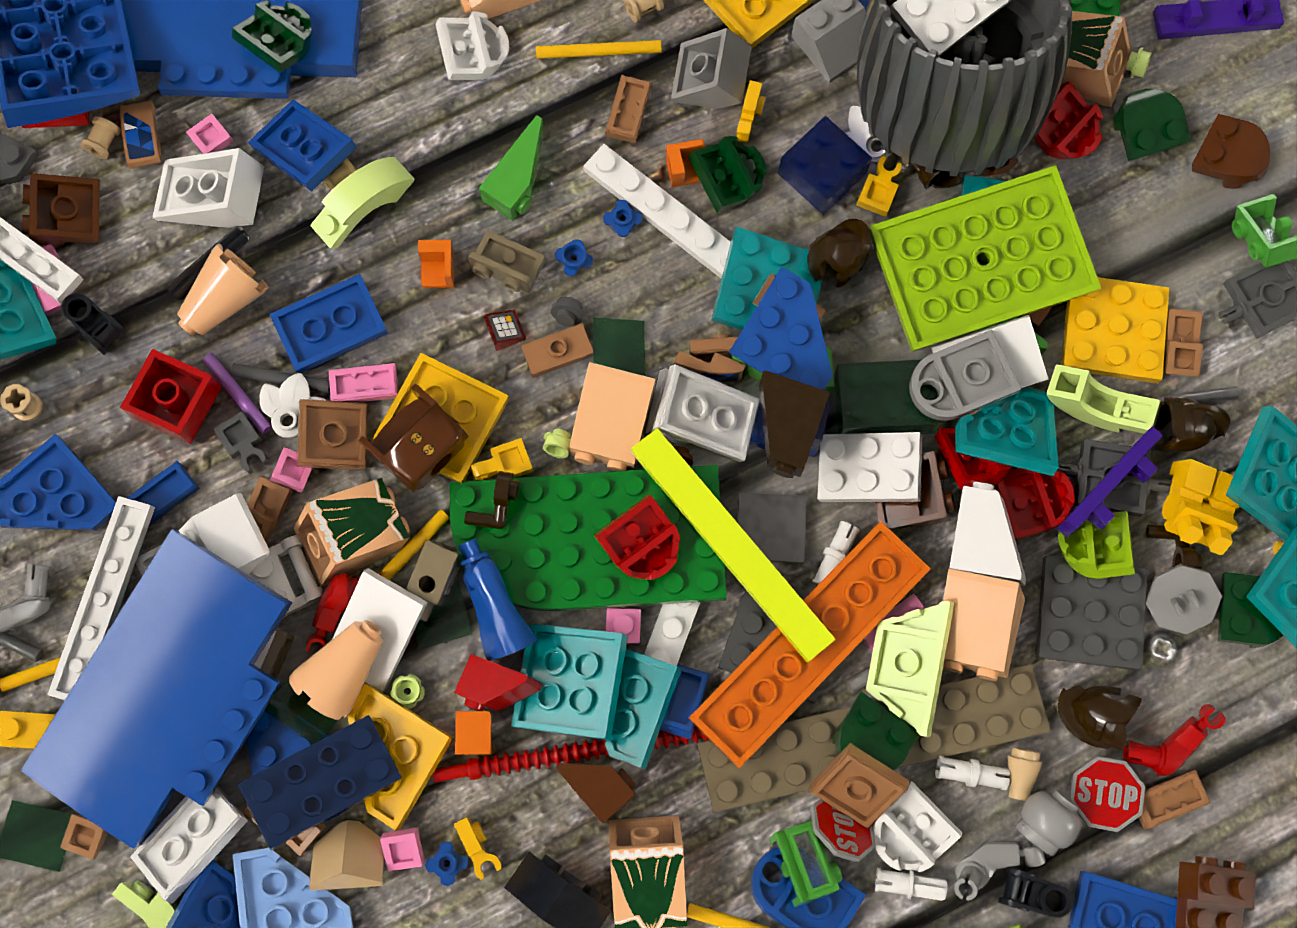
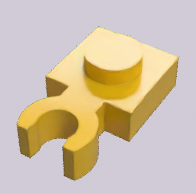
M751 80L749 82L736 132L738 141L748 143L755 114L762 115L766 97L760 95L762 83Z
M882 156L876 166V175L869 173L856 206L886 217L899 184L892 181L898 178L902 163L898 162L893 171H887L883 166L886 157Z

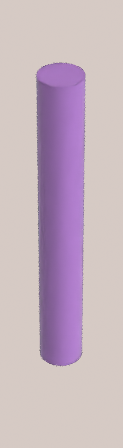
M213 353L204 356L202 362L262 435L268 433L272 429L271 424Z

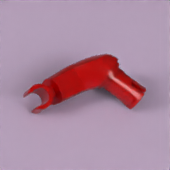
M345 572L334 576L318 603L311 626L316 627L317 630L315 634L310 635L306 640L307 653H309L310 646L314 642H320L323 645L322 647L327 644L325 635L327 631L334 632L341 613L348 606L360 577L350 578V574L346 575Z
M1205 704L1199 710V720L1193 716L1190 717L1157 747L1127 740L1123 749V761L1152 768L1157 776L1171 775L1187 761L1208 736L1206 728H1221L1225 723V716L1222 713H1218L1215 718L1209 720L1208 716L1214 712L1215 708L1211 704Z

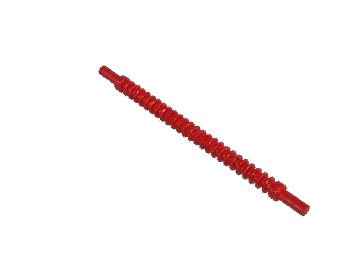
M695 726L691 740H694L696 744L701 738L704 741H708V738ZM660 731L654 747L656 750L659 749L660 745L669 748L671 743L678 747L679 742H684L685 745H688L690 739ZM593 739L592 743L584 740L582 745H578V742L574 741L573 746H568L567 743H564L562 748L555 744L552 750L545 746L543 751L534 748V752L529 753L525 749L524 754H519L518 751H515L513 756L505 753L502 758H499L498 754H495L494 759H489L488 756H485L482 761L478 757L470 758L464 764L436 768L433 773L434 783L469 777L470 780H478L484 774L490 778L494 772L500 776L502 771L511 774V770L516 769L520 773L521 768H526L527 771H530L532 766L541 769V765L546 764V767L550 768L551 763L559 765L562 761L570 763L573 759L580 763L581 758H586V761H590L592 756H595L597 760L600 759V755H605L606 758L610 756L604 744L606 743L605 740L599 742L597 739Z

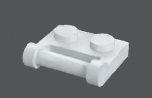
M299 535L288 537L281 541V543L270 547L271 553L248 574L293 602L284 617L319 602L324 593L322 587H318L301 549L303 543ZM287 554L291 558L305 593L298 597L280 558Z

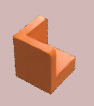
M704 139L666 145L665 160L672 188L701 183L688 156L692 151L705 147Z
M451 239L418 240L422 287L454 288L455 251Z
M456 711V755H494V741L491 740V712Z

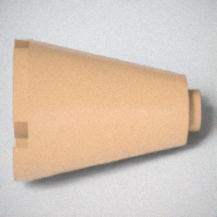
M217 244L212 249L177 313L181 319L178 324L192 336L196 332L204 335L262 296L269 287L263 279L258 283L252 278L256 272L228 248L223 253L222 245Z
M364 620L363 623L360 621L353 622L292 672L289 676L291 687L298 696L304 691L311 698L307 704L324 716L335 720H340L343 716L345 719L350 714L382 646L381 630L368 620Z

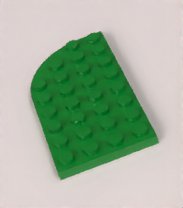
M718 465L690 466L720 502ZM645 469L514 478V480L519 481L518 497L516 501H510L506 526L503 529L464 524L466 511L494 515L496 479L464 481L463 483L449 482L450 523L457 551L460 552L459 545L476 538L481 551H487L491 559L498 566L508 595L516 606L538 611H567L727 601L724 563ZM648 494L652 495L670 522L675 525L680 536L676 563L666 574L652 580L638 579L625 574L613 563L594 537L597 532Z

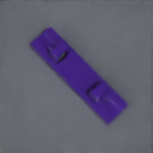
M1188 0L1186 3L1157 5L1153 10L1158 40L1280 29L1284 24L1280 0H1213L1202 2L1200 0ZM1244 9H1246V12H1247V18H1246V19H1245Z
M1152 426L1060 524L1057 530L1068 538L1086 520H1089L1100 530L1107 526L1115 515L1103 504L1104 499L1129 473L1144 483L1156 472L1158 468L1146 455L1151 447L1162 437V434Z

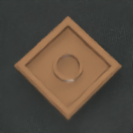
M300 399L298 409L297 467L365 470L367 450L364 449L358 440L362 436L367 439L368 403Z
M850 743L811 783L809 792L864 827L869 828L908 790L909 780Z

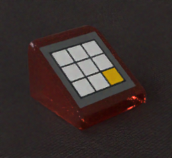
M515 309L483 315L496 351L527 340Z

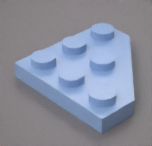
M264 848L233 854L240 928H353L350 906L328 890L310 891V877L273 850Z

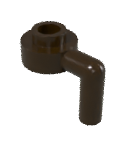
M498 472L494 489V515L466 511L464 524L494 529H503L506 526L510 501H516L519 492V481L514 480V473Z
M1147 525V538L1175 540L1176 549L1173 555L1172 568L1179 564L1197 569L1202 568L1201 556L1197 554L1194 547H1190L1189 543L1181 541L1179 535L1166 531L1165 526Z

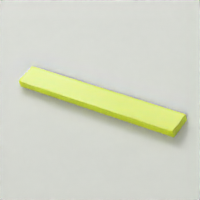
M658 428L631 448L630 452L807 663L836 640Z

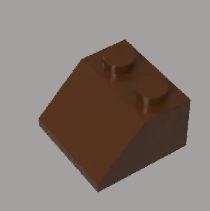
M560 763L555 767L602 824H605L636 796L632 791L636 783L623 768L616 772L612 766Z

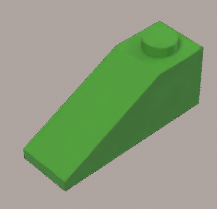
M538 115L535 116L479 187L482 201L511 221L518 214L523 215L532 202L531 197L544 133L542 118Z

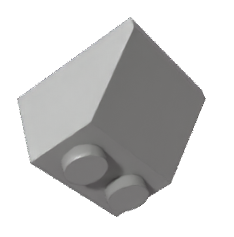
M821 0L794 20L791 37L829 83L857 64L859 39L866 13L864 6L859 0Z
M728 28L681 43L671 100L676 103L722 109L742 103L752 45Z

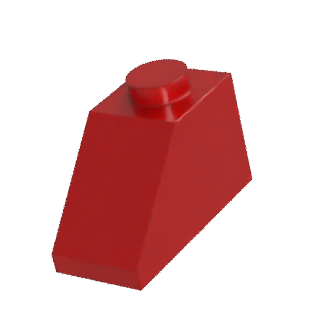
M471 654L454 693L465 698L466 700L463 705L473 710L484 711L486 707L498 712L540 691L543 684L525 674Z

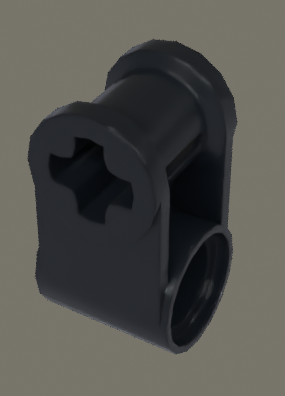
M70 294L62 302L61 311L64 317L103 355L108 352L107 348L120 335L128 333L106 311H102L84 294ZM87 307V311L83 316L75 317L78 309Z
M1006 867L1005 873L1008 875L1004 895L999 897L998 903L1026 912L1032 911L1044 916L1057 918L1066 916L1071 911L1073 898L1067 888L1040 879L1038 876ZM1052 890L1056 891L1060 896V905L1054 911H1051L1045 903L1047 893Z

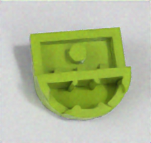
M1128 511L1114 512V518L1101 530L1089 520H1086L1068 538L1061 532L1058 533L1061 552L1065 560L1076 572L1095 579L1135 574Z

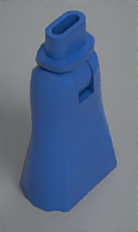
M476 538L459 545L458 548L464 561L459 563L461 566L465 565L463 579L476 611L486 660L490 661L507 656L538 641L512 603L499 568L488 552L481 551Z

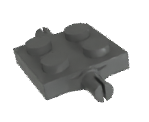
M1289 261L1267 268L1260 263L1227 279L1223 283L1234 303V306L1219 312L1220 319L1225 317L1221 321L1223 324H1228L1242 317L1257 339L1297 319V270L1291 266Z
M1084 439L1081 441L1080 456L1077 464L1058 461L1059 468L1057 471L1064 472L1068 477H1074L1076 485L1074 506H1078L1132 446ZM1149 450L1147 452L1148 454L1146 455V457L1149 460L1151 457V450ZM1129 473L1107 495L1103 504L1111 512L1128 511V515L1141 517L1145 514L1146 498L1150 490L1169 494L1172 480L1151 476L1143 483Z

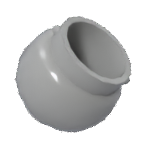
M1055 790L1053 794L1046 791H1038L1032 794L1023 804L1020 814L1022 818L1016 824V828L1045 853L1054 856L1060 848L1069 847L1079 836L1082 827L1081 819L1076 814L1079 807L1058 790Z

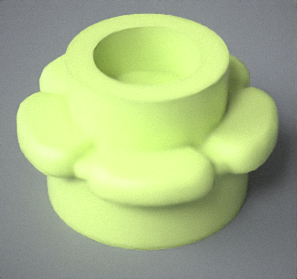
M1143 47L1138 50V53L1132 51L1126 70L1131 71V78H1134V76L1144 78L1152 53L1143 51Z
M554 429L552 433H545L543 436L545 439L544 451L556 458H567L570 452L571 435L562 429Z
M412 674L408 676L401 675L392 683L390 695L392 699L410 709L415 707L418 701H422L425 689L421 686V680L417 676ZM406 688L411 690L409 695H406L404 692Z

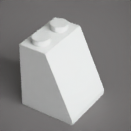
M973 482L972 487L963 486L949 568L1019 582L1020 585L1025 586L1026 577L1005 502L999 491L994 489V485L981 482Z

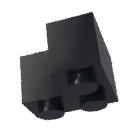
M528 852L504 888L540 919L554 928H601L612 911L600 902L604 895L587 883L583 889L579 886L582 881L566 869L560 873L562 865L547 854H544L542 859H540L531 852Z

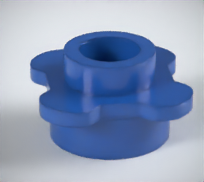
M619 200L611 212L604 214L603 221L606 225H610L611 229L619 237H626L634 229L635 225L641 223L642 215L640 212H634L626 200ZM624 216L626 219L621 221L619 218Z
M578 239L565 244L563 248H559L555 252V259L562 263L564 273L570 277L575 276L578 270L584 267L589 268L593 264V257L587 254L584 243ZM576 256L577 259L572 260L571 257Z
M443 842L439 845V851L433 858L427 859L425 866L428 872H434L440 877L443 885L449 886L455 882V876L461 870L468 867V858L455 851L452 843ZM445 860L450 861L449 867L444 866Z

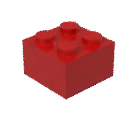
M152 349L120 408L131 418L191 445L222 386L212 375Z

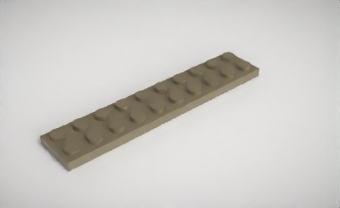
M1032 664L1011 668L1007 678L998 676L997 681L974 677L940 685L931 737H924L919 734L906 759L898 768L939 759V756L948 757L1051 732ZM878 700L876 701L889 710L888 706L885 703ZM851 707L783 723L739 769L710 740L697 743L713 813L809 790L811 783L838 756L836 746L833 744V736Z

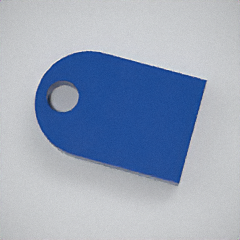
M779 847L768 851L756 863L751 875V891L754 900L764 913L785 928H847L866 897V894L842 878V882L838 883L840 890L834 894L794 907L792 900L797 895L790 877L785 878L782 873L781 864L784 860ZM798 848L812 888L824 885L825 883L816 859ZM773 863L780 868L781 879L779 882L771 883L764 878L763 868L765 864Z

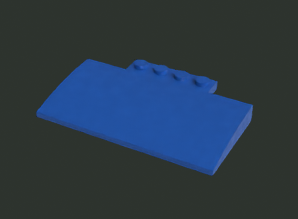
M0 0V105L8 128L73 116L140 95L121 0Z
M121 0L136 72H160L158 90L161 95L289 99L291 76L357 77L362 0H270L271 5L285 6L286 2L293 3L302 8L311 19L312 34L308 53L303 59L281 73L232 39V28L255 14V4L266 0Z
M171 529L21 771L69 807L133 849L140 846L146 840L176 790L201 806H204L209 801L282 683L254 664L293 602L177 530Z

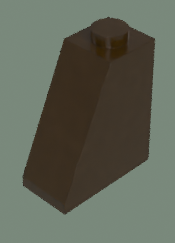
M764 370L759 384L767 466L774 468V473L785 478H793L794 475L801 477L830 392Z

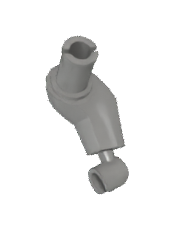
M27 565L24 595H20V598L0 607V633L25 625L49 610L51 601H49L50 597H46L51 566Z
M1017 841L984 842L958 863L955 872L957 881L954 885V891L960 899H963L964 894L968 893L966 900H972L976 897L978 889L983 888L997 869L1020 865L1021 857H1024L1028 867H1037L1045 864L1046 860L1043 850L1031 841L1023 843L1021 847H1019Z

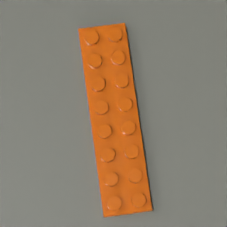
M880 521L803 600L836 640L807 663L778 627H776L688 719L739 769L931 568Z

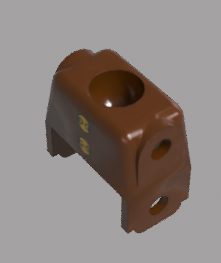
M414 384L411 389L418 399L408 404L391 418L375 437L372 444L363 436L358 440L373 458L413 493L424 488L464 447V441L469 437L443 411L439 404L417 384Z

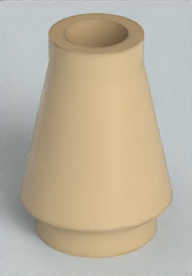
M1012 747V753L1008 755V768L1010 770L1008 797L1026 801L1031 796L1043 763L1040 761L1041 752Z

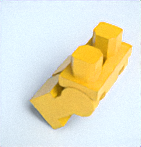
M1193 459L1172 462L1169 475L1173 476L1169 495L1162 507V516L1167 520L1164 523L1166 531L1179 535L1180 540L1186 543H1200L1208 546L1210 552L1218 555L1224 554L1232 545L1231 535L1239 527L1237 521L1234 520V512L1240 506L1226 496L1234 475L1217 471L1216 468Z

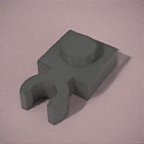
M243 411L213 428L233 459L241 454L240 464L250 475L254 473L250 467V460L252 458L259 457L265 465L269 463L266 454L259 448L254 447L262 440Z

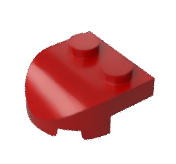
M1071 82L1063 83L1060 86L1046 121L1034 140L1047 155L1056 159H1074L1086 156L1093 152L1101 142L1103 134H1099V121L1103 119L1102 112L1097 103L1088 105Z
M955 427L941 428L934 436L960 489H963V486L972 487L973 482L996 485L1006 477L1012 468L1010 465L956 452Z
M1019 468L1009 471L1001 482L994 485L1005 502L1015 540L1054 529L1066 519L1074 504L1073 486L1064 472L1056 471L1053 476Z
M650 494L594 535L613 563L630 577L648 580L659 578L666 574L677 561L680 542L678 530Z

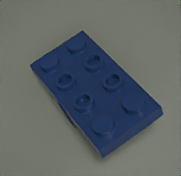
M367 715L237 785L269 849L272 850L314 826L341 815L353 807V805L401 780L402 777L370 716Z

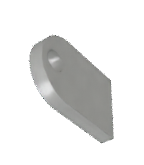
M992 329L926 356L914 369L909 383L910 395L915 406L926 416L943 421L959 418L1017 394L1021 390ZM927 384L932 385L936 388L938 397L935 400L923 398L920 393V387Z

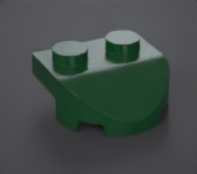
M270 0L255 4V14L232 28V39L279 73L303 59L310 48L312 34L311 19L302 8L290 2H286L285 6L271 5Z
M1159 89L1134 91L1122 99L1123 102L1118 113L1114 115V131L1120 130L1128 161L1191 141L1183 107L1175 96Z
M735 136L723 137L718 144L694 150L688 156L716 213L746 203L762 188L763 177L767 173L765 161L756 147L753 145L747 147L737 142L738 137Z
M1229 572L1222 574V598L1220 601L1218 627L1219 642L1250 645V648H1260L1279 640L1283 636L1246 597L1260 576Z
M861 692L841 724L837 727L833 736V744H835L839 755L851 743L895 771L906 759L919 734L909 723Z

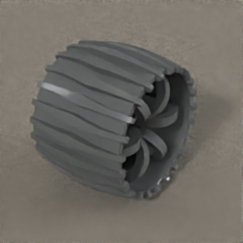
M870 0L859 39L857 85L863 121L868 123L869 134L872 138H878L883 143V150L888 154L894 152L902 157V163L908 166L911 162L926 167L925 172L932 173L933 169L950 171V176H957L959 172L973 171L974 175L981 174L985 168L994 166L998 169L1004 166L1008 159L1019 157L1027 145L1031 144L1046 121L1064 78L1071 45V0H1011L939 57L938 51L931 49L928 53L922 50L917 45V40L908 34L892 14L890 7L897 0ZM984 53L995 58V64L988 65V61L983 60Z

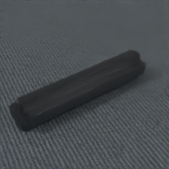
M235 226L168 284V291L177 300H182L189 293L212 249L217 244H221L223 253L228 248L235 254L250 240L248 234L240 226Z

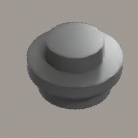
M560 297L551 307V315L561 325L572 326L582 321V305L574 298Z

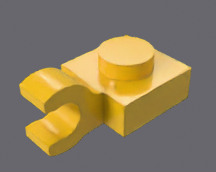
M522 438L490 448L491 459L471 465L475 481L488 480L498 474L499 471L514 473V478L533 472Z
M466 817L454 823L462 843L473 861L474 872L480 880L486 878L482 871V865L485 861L493 862L497 871L502 869L499 857L485 851L482 842L486 841L487 837L479 821L472 823L471 818Z

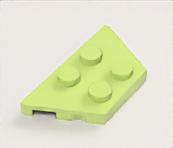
M943 601L938 605L925 609L910 611L899 617L884 619L877 625L866 691L878 701L885 703L889 710L899 718L907 721L917 730L918 734L924 737H931L954 608V603L949 601Z

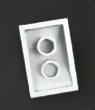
M240 148L167 159L164 161L152 218L157 221L224 228L253 225L264 166Z

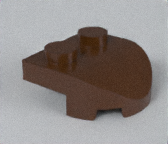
M1218 114L1192 163V172L1223 180L1224 188L1237 189L1242 184L1254 179L1257 182L1265 175L1270 164L1268 139L1263 130L1256 124Z

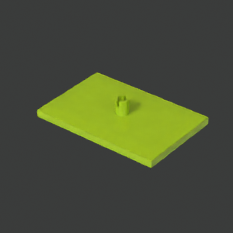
M1056 165L868 227L911 352L1101 289ZM977 259H980L984 265H981Z

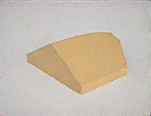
M346 820L337 823L314 844L309 885L310 891L383 886L384 854L380 841L381 837L360 821Z

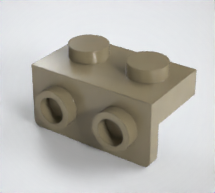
M486 230L477 250L470 252L468 260L472 271L476 275L484 279L493 277L500 280L502 285L511 291L519 292L522 290L530 293L546 261V257L541 253Z

